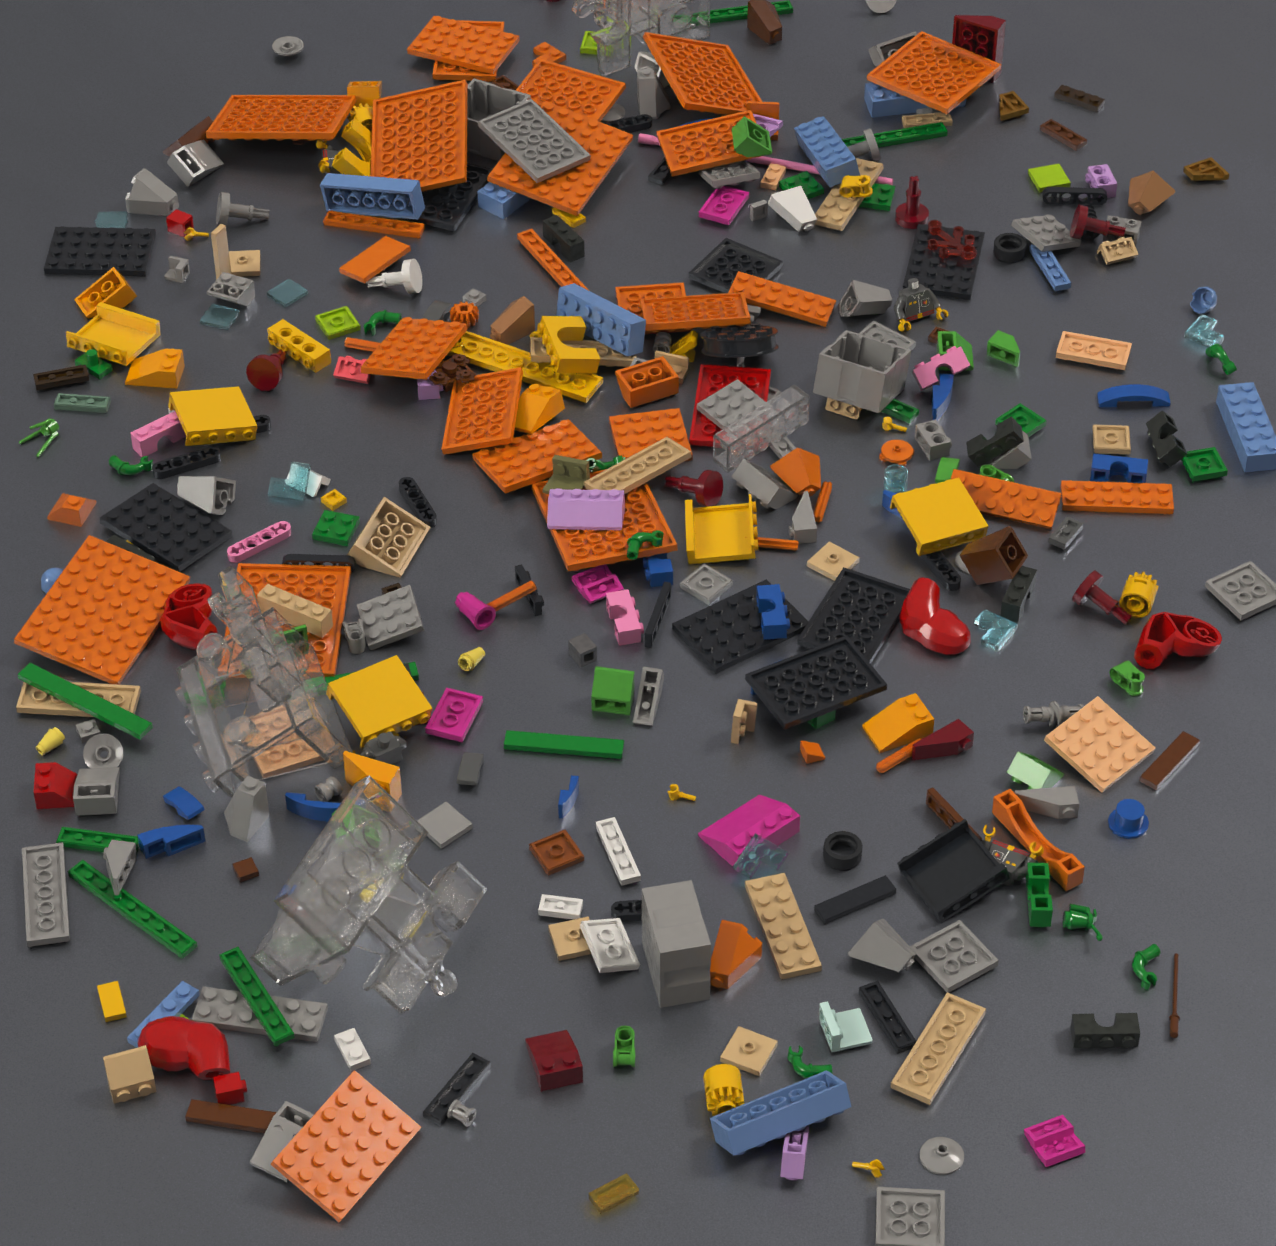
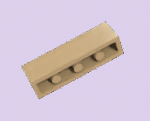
M267 584L257 594L258 610L263 614L295 627L306 624L307 632L321 638L333 627L331 609L270 584Z

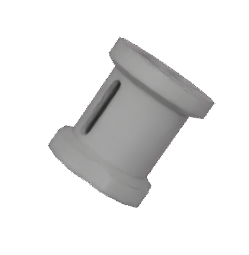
M456 1099L450 1105L447 1116L463 1122V1125L468 1127L474 1121L477 1111L475 1108H468L462 1105L461 1101Z

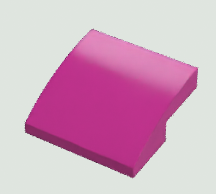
M606 564L575 574L571 579L578 591L589 603L606 598V593L624 590L616 574L612 575Z
M1064 1115L1024 1129L1027 1140L1045 1167L1086 1153L1085 1145L1074 1134V1126Z

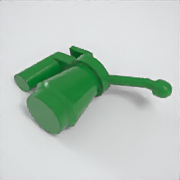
M1069 904V911H1064L1063 928H1068L1069 930L1092 928L1097 934L1096 939L1098 941L1103 939V936L1093 925L1097 919L1096 909H1093L1092 914L1089 907Z

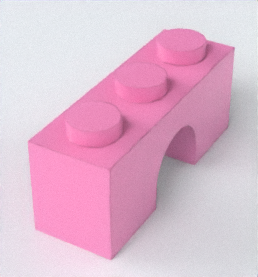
M953 346L946 350V354L942 356L937 354L930 358V362L926 364L921 362L914 366L915 369H913L912 374L921 391L938 383L935 370L938 367L945 366L954 375L970 367V363L961 346L958 348Z
M176 411L130 432L133 450L141 457L158 451L157 444L163 436H166L172 443L186 437Z
M628 589L606 593V608L610 620L614 619V630L618 645L641 642V634H644L643 623H639L640 616L638 609L635 610L634 597L630 596Z

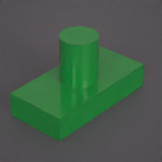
M94 349L88 350L75 359L76 366L86 364L88 373L99 380L113 371L112 365L98 358L97 351Z

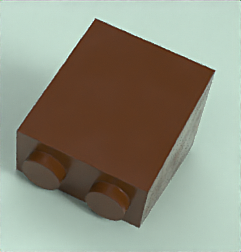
M1008 526L968 543L959 556L975 583L980 585L1013 579L1027 559L1028 554L1013 528Z

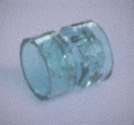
M898 464L888 466L884 472L883 491L887 490L894 493L907 492V468Z

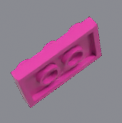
M728 186L716 188L700 209L699 217L730 225L749 199V192Z
M446 688L425 727V733L463 742L483 703V696Z

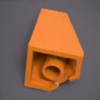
M797 447L770 465V468L799 495H803L804 491H808L810 497L821 489L820 458L816 454Z
M721 920L711 957L710 985L729 989L761 959L762 941L757 937H751L747 933L748 929L743 924Z

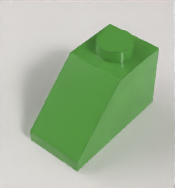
M998 330L988 341L987 355L1018 367L1020 350L1014 336Z

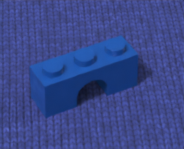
M1093 454L1090 481L1109 482L1111 476L1121 475L1126 478L1128 483H1146L1148 459Z
M667 553L642 557L643 568H647L645 569V578L650 581L651 587L663 586L664 581L670 582L673 585V568L671 559H667Z
M780 584L757 586L756 601L758 612L762 613L761 628L763 639L787 638V630H790V620L786 618L788 616L787 605H783L785 603V593L781 592Z

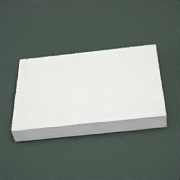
M620 918L581 921L580 928L599 973L639 969L640 963Z

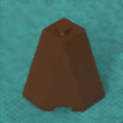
M767 0L748 1L747 28L769 45L781 41L782 24L775 6Z

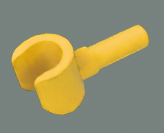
M191 227L184 232V234H187L184 237L187 241L198 236L209 237V233L196 232Z
M890 417L883 418L882 428L885 431H890L891 429L907 431V428L893 424Z
M671 784L669 786L668 796L671 800L679 798L696 800V796L680 792L678 785Z
M878 1159L870 1163L852 1162V1167L870 1170L875 1178L882 1176L880 1170H885Z

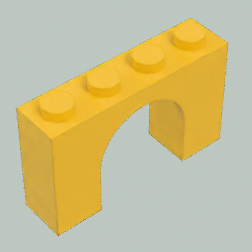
M354 118L344 126L341 137L359 152L362 160L345 147L335 155L332 166L341 174L371 176L372 132Z
M542 316L540 323H538L537 331L542 337V343L546 347L547 355L550 356L551 364L554 366L556 373H597L600 357L596 348H574L561 342L583 341L586 325L582 316Z

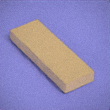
M941 112L902 116L901 120L904 128L943 122L944 126H952L953 123L950 113L945 114Z

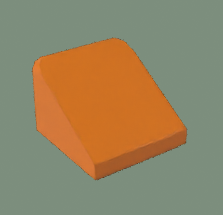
M800 741V751L806 764L825 760L823 751L818 743Z

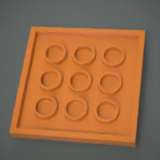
M684 283L615 287L617 305L641 318L643 316L640 299L686 296ZM681 328V329H676L675 331H667V330H659V331H657V332L645 331V335L657 334L658 332H667V333L690 332L691 330H685V329Z
M680 408L609 416V424L617 455H622L625 459L665 437L672 439L691 451ZM691 451V458H689V459L686 460V461H691V460H693L692 451Z

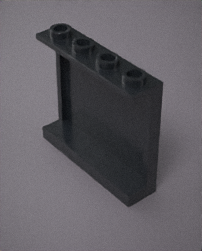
M966 819L955 823L950 829L938 834L935 839L920 846L918 850L903 857L897 863L901 875L940 923H943L1010 879L1007 867L1002 862L999 864L969 828Z

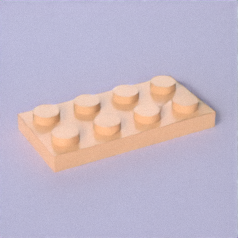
M1063 331L1056 351V358L1125 370L1132 343Z

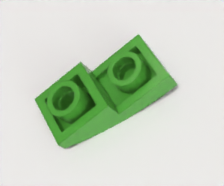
M942 457L937 469L935 483L951 479L953 469L958 470L960 459Z

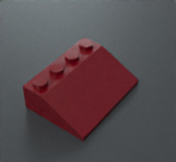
M955 15L952 44L1001 64L1002 70L1006 20L994 16ZM1001 70L991 77L988 82L994 83L1000 76Z

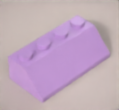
M550 489L547 529L622 530L625 513L624 490Z

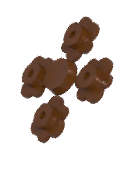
M454 354L449 361L443 363L442 360L436 367V369L442 368L443 372L433 373V375L429 376V380L435 385H446L450 381L447 374L456 372V380L468 383L469 381H474L475 373L466 369L457 371V367H465L466 364L470 363V360L465 355Z

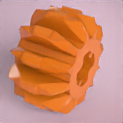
M460 301L459 304H454L450 310L451 322L465 323L468 329L469 326H475V323L478 322L479 310L477 306H474V303H468V301L462 303Z

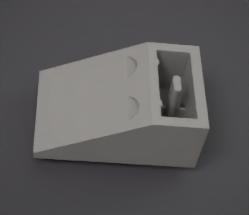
M204 139L182 146L174 151L167 161L168 165L187 187H190L224 165Z
M120 767L79 769L73 794L76 816L117 814Z
M286 1101L273 1116L250 1164L288 1182L289 1180L276 1170L271 1163L314 1114Z

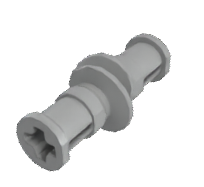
M1056 701L1050 702L1048 707L1030 708L1029 706H1024L1023 720L1025 724L1030 723V721H1048L1050 727L1053 726L1055 721L1056 725L1059 726L1061 721H1066L1084 706L1083 704H1078L1077 706L1066 705L1059 707Z

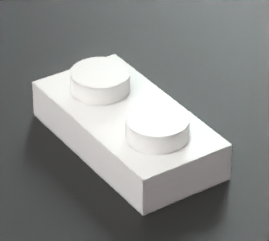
M542 894L538 915L572 920L578 919L581 916L583 899Z
M355 1028L334 1035L335 1042L350 1071L371 1064V1059Z

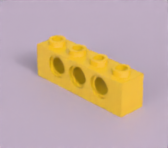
M284 319L267 328L268 341L271 345L282 349L283 352L286 351L295 361L300 362L313 372L317 373L331 364L330 349Z

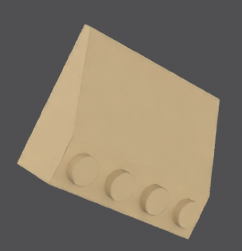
M383 497L347 555L353 557L356 564L361 567L401 577L431 527L386 497Z

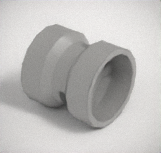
M658 332L655 335L654 353L656 351L670 352L672 337L669 333Z
M330 776L326 779L325 783H319L314 788L317 797L322 802H329L333 796H338L343 792L340 782L334 776Z

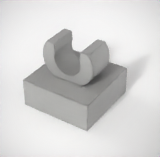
M747 305L752 323L760 315L761 307Z

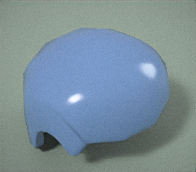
M1208 286L1199 287L1192 293L1193 300L1190 302V306L1194 312L1204 314L1215 308L1217 295L1212 288Z
M51 568L43 573L41 589L45 593L50 590L64 569Z

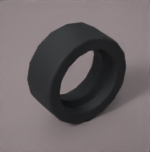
M1015 233L1000 234L994 240L993 251L995 257L1004 262L1020 261L1026 253V240ZM1003 246H1014L1017 249H1005Z
M838 831L830 834L825 839L823 846L825 862L839 870H848L856 867L862 858V842L857 835L851 832ZM845 845L851 847L855 852L850 855L841 856L833 853L831 849L835 846Z

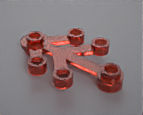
M931 220L928 222L929 233L931 235H938L945 240H928V248L930 250L942 247L939 249V257L947 258L949 255H957L965 260H971L977 256V251L972 246L975 242L973 235H966L964 239L966 245L963 246L961 244L963 227H954L953 238L941 229L942 223L940 221Z

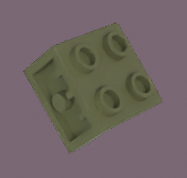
M554 455L552 458L553 475L542 490L545 494H549L550 489L583 490L584 482L590 479L589 461Z

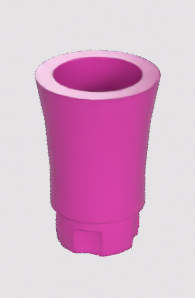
M461 592L457 595L456 607L472 622L476 629L484 630L493 623L496 617V611L493 607L483 603L468 592Z

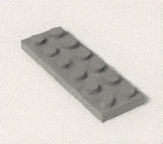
M63 842L22 848L27 946L70 941Z
M202 987L191 1019L192 1021L212 1023L218 1029L267 1035L240 991ZM271 996L294 1032L295 1038L293 1039L318 1042L328 1010L327 1003Z

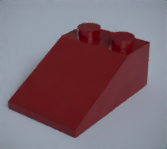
M567 1030L525 1039L541 1092L583 1083V1065L578 1050Z

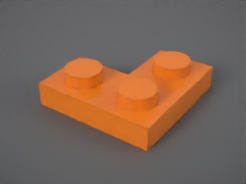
M543 42L533 48V53L539 56L532 61L533 67L540 59L558 64L566 60L565 53L547 42Z

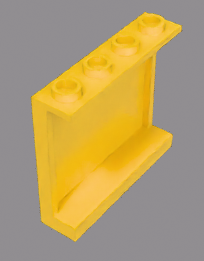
M100 302L97 305V315L77 333L66 332L67 347L85 353L90 349H94L97 351L98 357L127 366L161 335L160 321Z
M239 386L170 392L168 407L170 411H176L186 434L185 446L256 439L257 424Z
M960 478L948 479L944 482L915 488L892 496L890 509L897 508L917 542L916 552L918 556L973 542L985 537L989 526Z
M749 494V503L693 508L692 499L685 500L688 564L756 559L755 551H759L758 539L755 540L754 538H758L757 527H754V525H757V515L753 513L757 512L756 501L752 502L751 494Z
M397 655L328 683L326 695L330 700L336 699L360 736L361 748L365 746L367 741L378 737L381 733L392 732L395 735L398 732L407 731L419 723L424 724L431 717V705Z

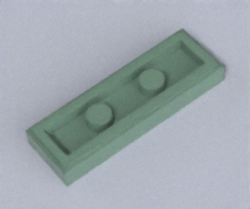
M58 393L54 409L107 413L111 399L106 396Z

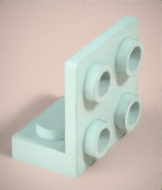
M828 1001L819 1004V1022L831 1052L872 1044L873 1039L860 1008L835 1013V1010L830 1008Z

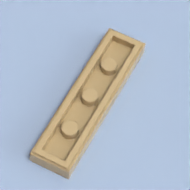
M220 224L211 232L216 280L223 272L231 274L226 225Z

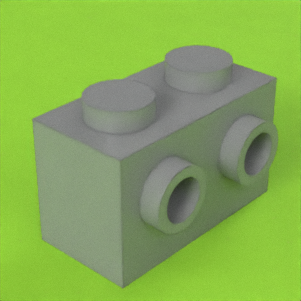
M1108 215L1107 221H1110L1111 225L1126 228L1124 237H1132L1136 247L1140 236L1141 221ZM1107 234V236H1103V241H1116L1121 236Z

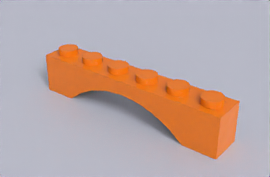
M1011 789L994 796L992 814L1030 854L1032 852L1029 847L1032 842H1036L1034 851H1038L1042 845L1044 852L1041 856H1037L1036 860L1039 863L1049 864V874L1065 891L1083 883L1085 866L1072 853L1058 849L1043 836L1029 816L1022 800Z

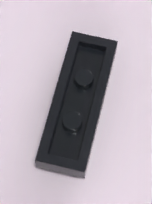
M522 564L515 566V580L518 586L531 581L529 571H525ZM538 590L525 596L534 615L539 616L542 615L544 600L542 595H538Z

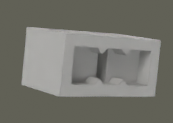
M936 419L916 424L915 439L929 460L950 455L951 439L946 436L943 427L938 424Z

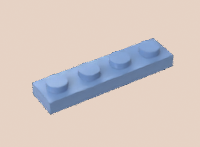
M1030 245V253L1054 291L1070 289L1071 281L1051 251L1042 252L1035 245Z
M181 981L127 1037L128 1043L138 1048L140 1032L148 1023L168 1016L179 1017L200 996L199 990Z

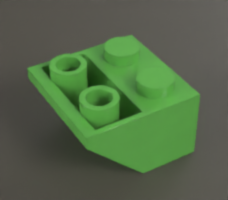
M938 331L937 354L942 356L947 353V349L956 346V348L961 346L970 363V367L966 370H973L972 345L956 331ZM945 366L938 367V370H950Z
M596 666L591 695L592 710L630 715L635 699L634 671Z

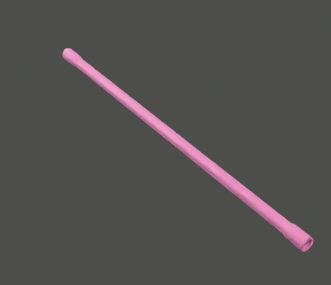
M639 134L638 143L660 146L657 137ZM765 156L746 160L768 166L770 163L786 166V169L807 171L808 173L820 175L814 165ZM879 176L875 183L893 185V179Z

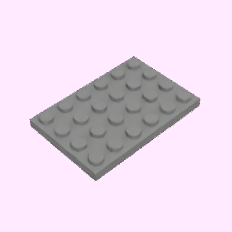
M532 99L478 121V126L536 183L590 160L591 155Z

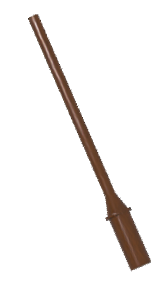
M1177 953L1174 954L1173 1012L1169 1017L1171 1038L1178 1037L1180 1017L1177 1014L1179 956Z

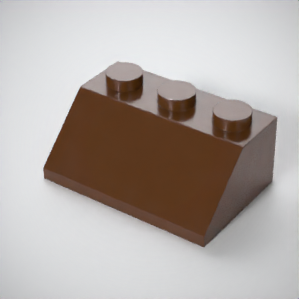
M209 116L162 152L170 157L174 151L182 146L204 139L206 143L209 142L211 144L215 140L206 138V131L213 121Z

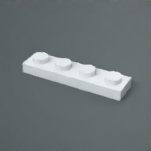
M615 817L595 822L597 832L621 886L641 881L640 872Z

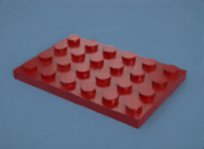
M700 364L689 444L761 450L765 418L731 438L697 410V404L737 379L767 403L771 369Z

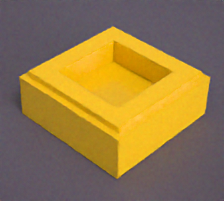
M334 489L321 497V503L334 511L347 503V498Z

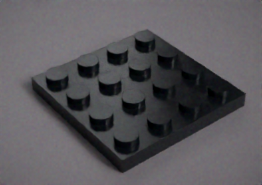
M725 238L689 272V278L723 293H728L738 271L769 280L783 267V261Z

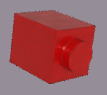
M175 209L166 218L168 232L185 237L187 234H184V232L188 228L194 229L193 217L188 213Z
M239 1071L213 1077L218 1103L233 1105L245 1102L244 1093L247 1092L245 1079L241 1080Z

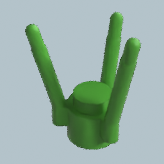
M48 418L43 422L30 426L31 430L38 427L41 428L20 440L19 444L32 439L40 433L46 437L50 436L36 454V457H40L52 440L59 435L57 432L59 431V425L54 419Z

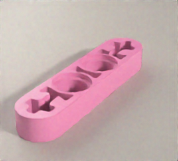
M286 521L277 522L231 545L227 549L228 560L233 563L241 562L291 536L290 523ZM266 536L272 537L271 539L267 540L263 539ZM250 544L256 545L255 547H247Z

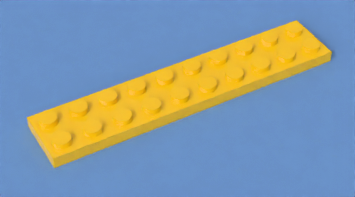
M468 331L464 333L447 354L450 357L454 354L465 355L471 364L494 372L521 367L523 370V382L559 389L562 395L587 403L603 384V377L592 373H556L551 362L531 361L530 352Z

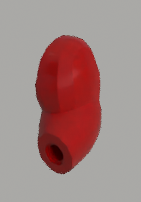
M918 578L914 581L900 612L903 633L907 637L918 641L926 649L937 653L958 654L965 651L971 643V635L967 625L952 611L940 608V588L936 582L929 578Z
M199 583L188 584L174 590L167 598L160 622L162 631L174 643L206 653H212L215 650L218 642L217 628L208 619L212 613L213 593L211 587Z
M1161 612L1152 615L1145 624L1134 652V658L1139 666L1146 669H1154L1160 666L1172 653L1183 657H1205L1214 653L1219 648L1222 636L1214 626L1201 619L1187 615Z
M168 1016L148 1023L140 1032L138 1047L146 1045L151 1066L175 1072L190 1068L198 1078L203 1080H213L215 1076L230 1073L229 1052L225 1035L212 1023L192 1021L184 1017Z

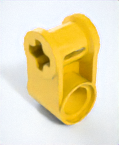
M848 175L843 177L839 190L840 195L845 198H866L871 196L873 193V189L870 187L871 178L867 175Z

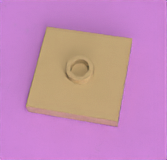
M260 250L229 251L231 274L240 277L260 276Z
M1093 425L1094 453H1131L1129 426Z
M828 542L807 561V567L835 581L843 567L851 570L859 563L860 557Z
M589 916L548 925L559 961L591 954L580 928L581 921L590 920Z
M738 1026L720 1056V1062L733 1065L738 1069L760 1077L777 1048L778 1041Z

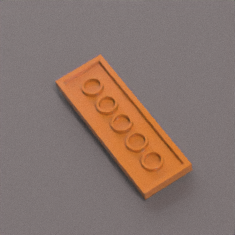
M739 271L728 292H744L747 304L824 327L827 326L836 305V300Z
M953 469L951 479L960 478L980 513L1052 530L1061 493Z
M1061 480L1062 511L1174 513L1172 484Z

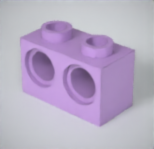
M1108 164L1088 166L1085 180L1086 183H1089L1090 188H1103L1107 191V198L1116 197L1117 182Z

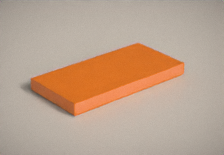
M384 236L341 266L339 271L343 275L366 283L409 253L411 248L407 244Z

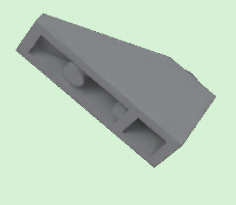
M804 491L792 517V526H789V536L793 537V540H797L799 544L817 542V526L808 491Z
M643 667L633 724L653 726L664 682L662 669Z
M1075 786L1015 790V794L1022 800L1027 811L1056 819L1078 817L1079 800Z
M111 840L108 848L104 849L103 858L106 860V867L114 895H119L136 861V843Z

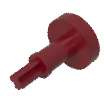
M911 176L909 189L906 190V203L896 208L895 221L903 228L917 229L918 224L928 223L929 210L926 206L920 204L921 190L919 189V177Z
M1077 206L1071 224V238L1080 240L1084 230L1102 234L1103 236L1112 234L1124 237L1126 228L1111 225L1110 221L1107 220L1103 221L1087 217L1088 206Z
M280 349L277 353H273L270 356L258 355L254 357L246 369L249 382L259 390L268 391L274 389L282 380L283 372L281 367L283 361L287 358V352H283Z
M705 470L698 479L689 478L688 476H682L681 478L669 476L665 478V486L678 488L680 492L694 493L700 506H716L723 493V478L717 471Z
M1094 570L1078 587L1072 597V601L1081 606L1090 599L1104 610L1107 615H1114L1126 625L1132 616L1118 605L1119 601L1114 600L1098 587L1103 580V576Z

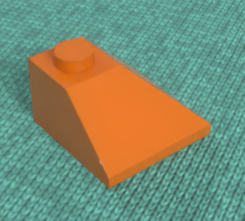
M62 493L47 519L82 527L97 502L93 499Z

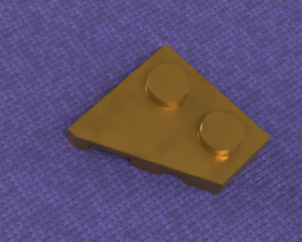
M1014 91L999 95L1001 121L1029 113V107Z
M1212 157L1184 166L1183 172L1193 181L1229 179V173Z

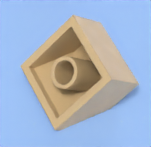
M146 1045L103 1057L108 1086L114 1104L157 1092Z

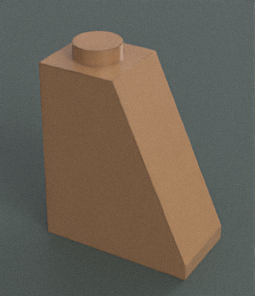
M1150 171L1131 178L1128 206L1138 215L1151 212L1172 196L1175 190L1156 172Z
M525 296L511 302L491 325L490 338L509 345L534 332V304Z

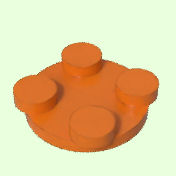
M890 440L883 444L879 459L884 462L896 463L898 467H905L907 461L914 455V448L906 441Z

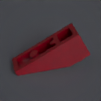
M957 719L914 743L912 759L920 760L958 755L973 746L974 732L960 719Z

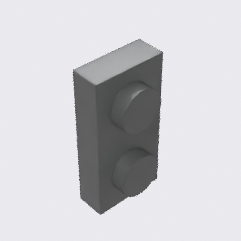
M1067 516L1050 535L1048 543L1065 550L1082 531L1084 523Z

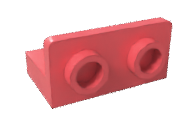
M339 356L333 374L334 378L368 384L371 374L361 373V366L367 359L357 360L351 356Z

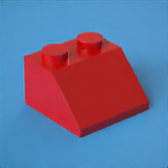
M56 762L36 763L33 792L36 808L74 807V784L78 774Z

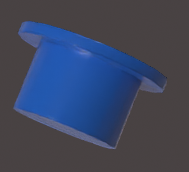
M1134 799L1120 801L1116 809L1109 815V828L1114 834L1127 839L1143 836L1149 826L1148 817L1144 814V806Z

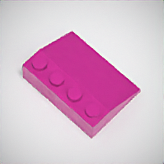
M759 794L699 832L698 836L732 867L739 871L800 832V815L786 803Z

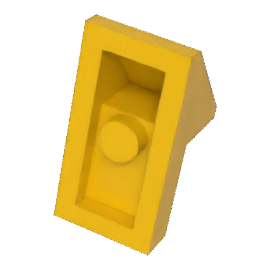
M694 330L671 345L669 353L688 357L689 362H694L696 353L694 348L697 345L698 333Z

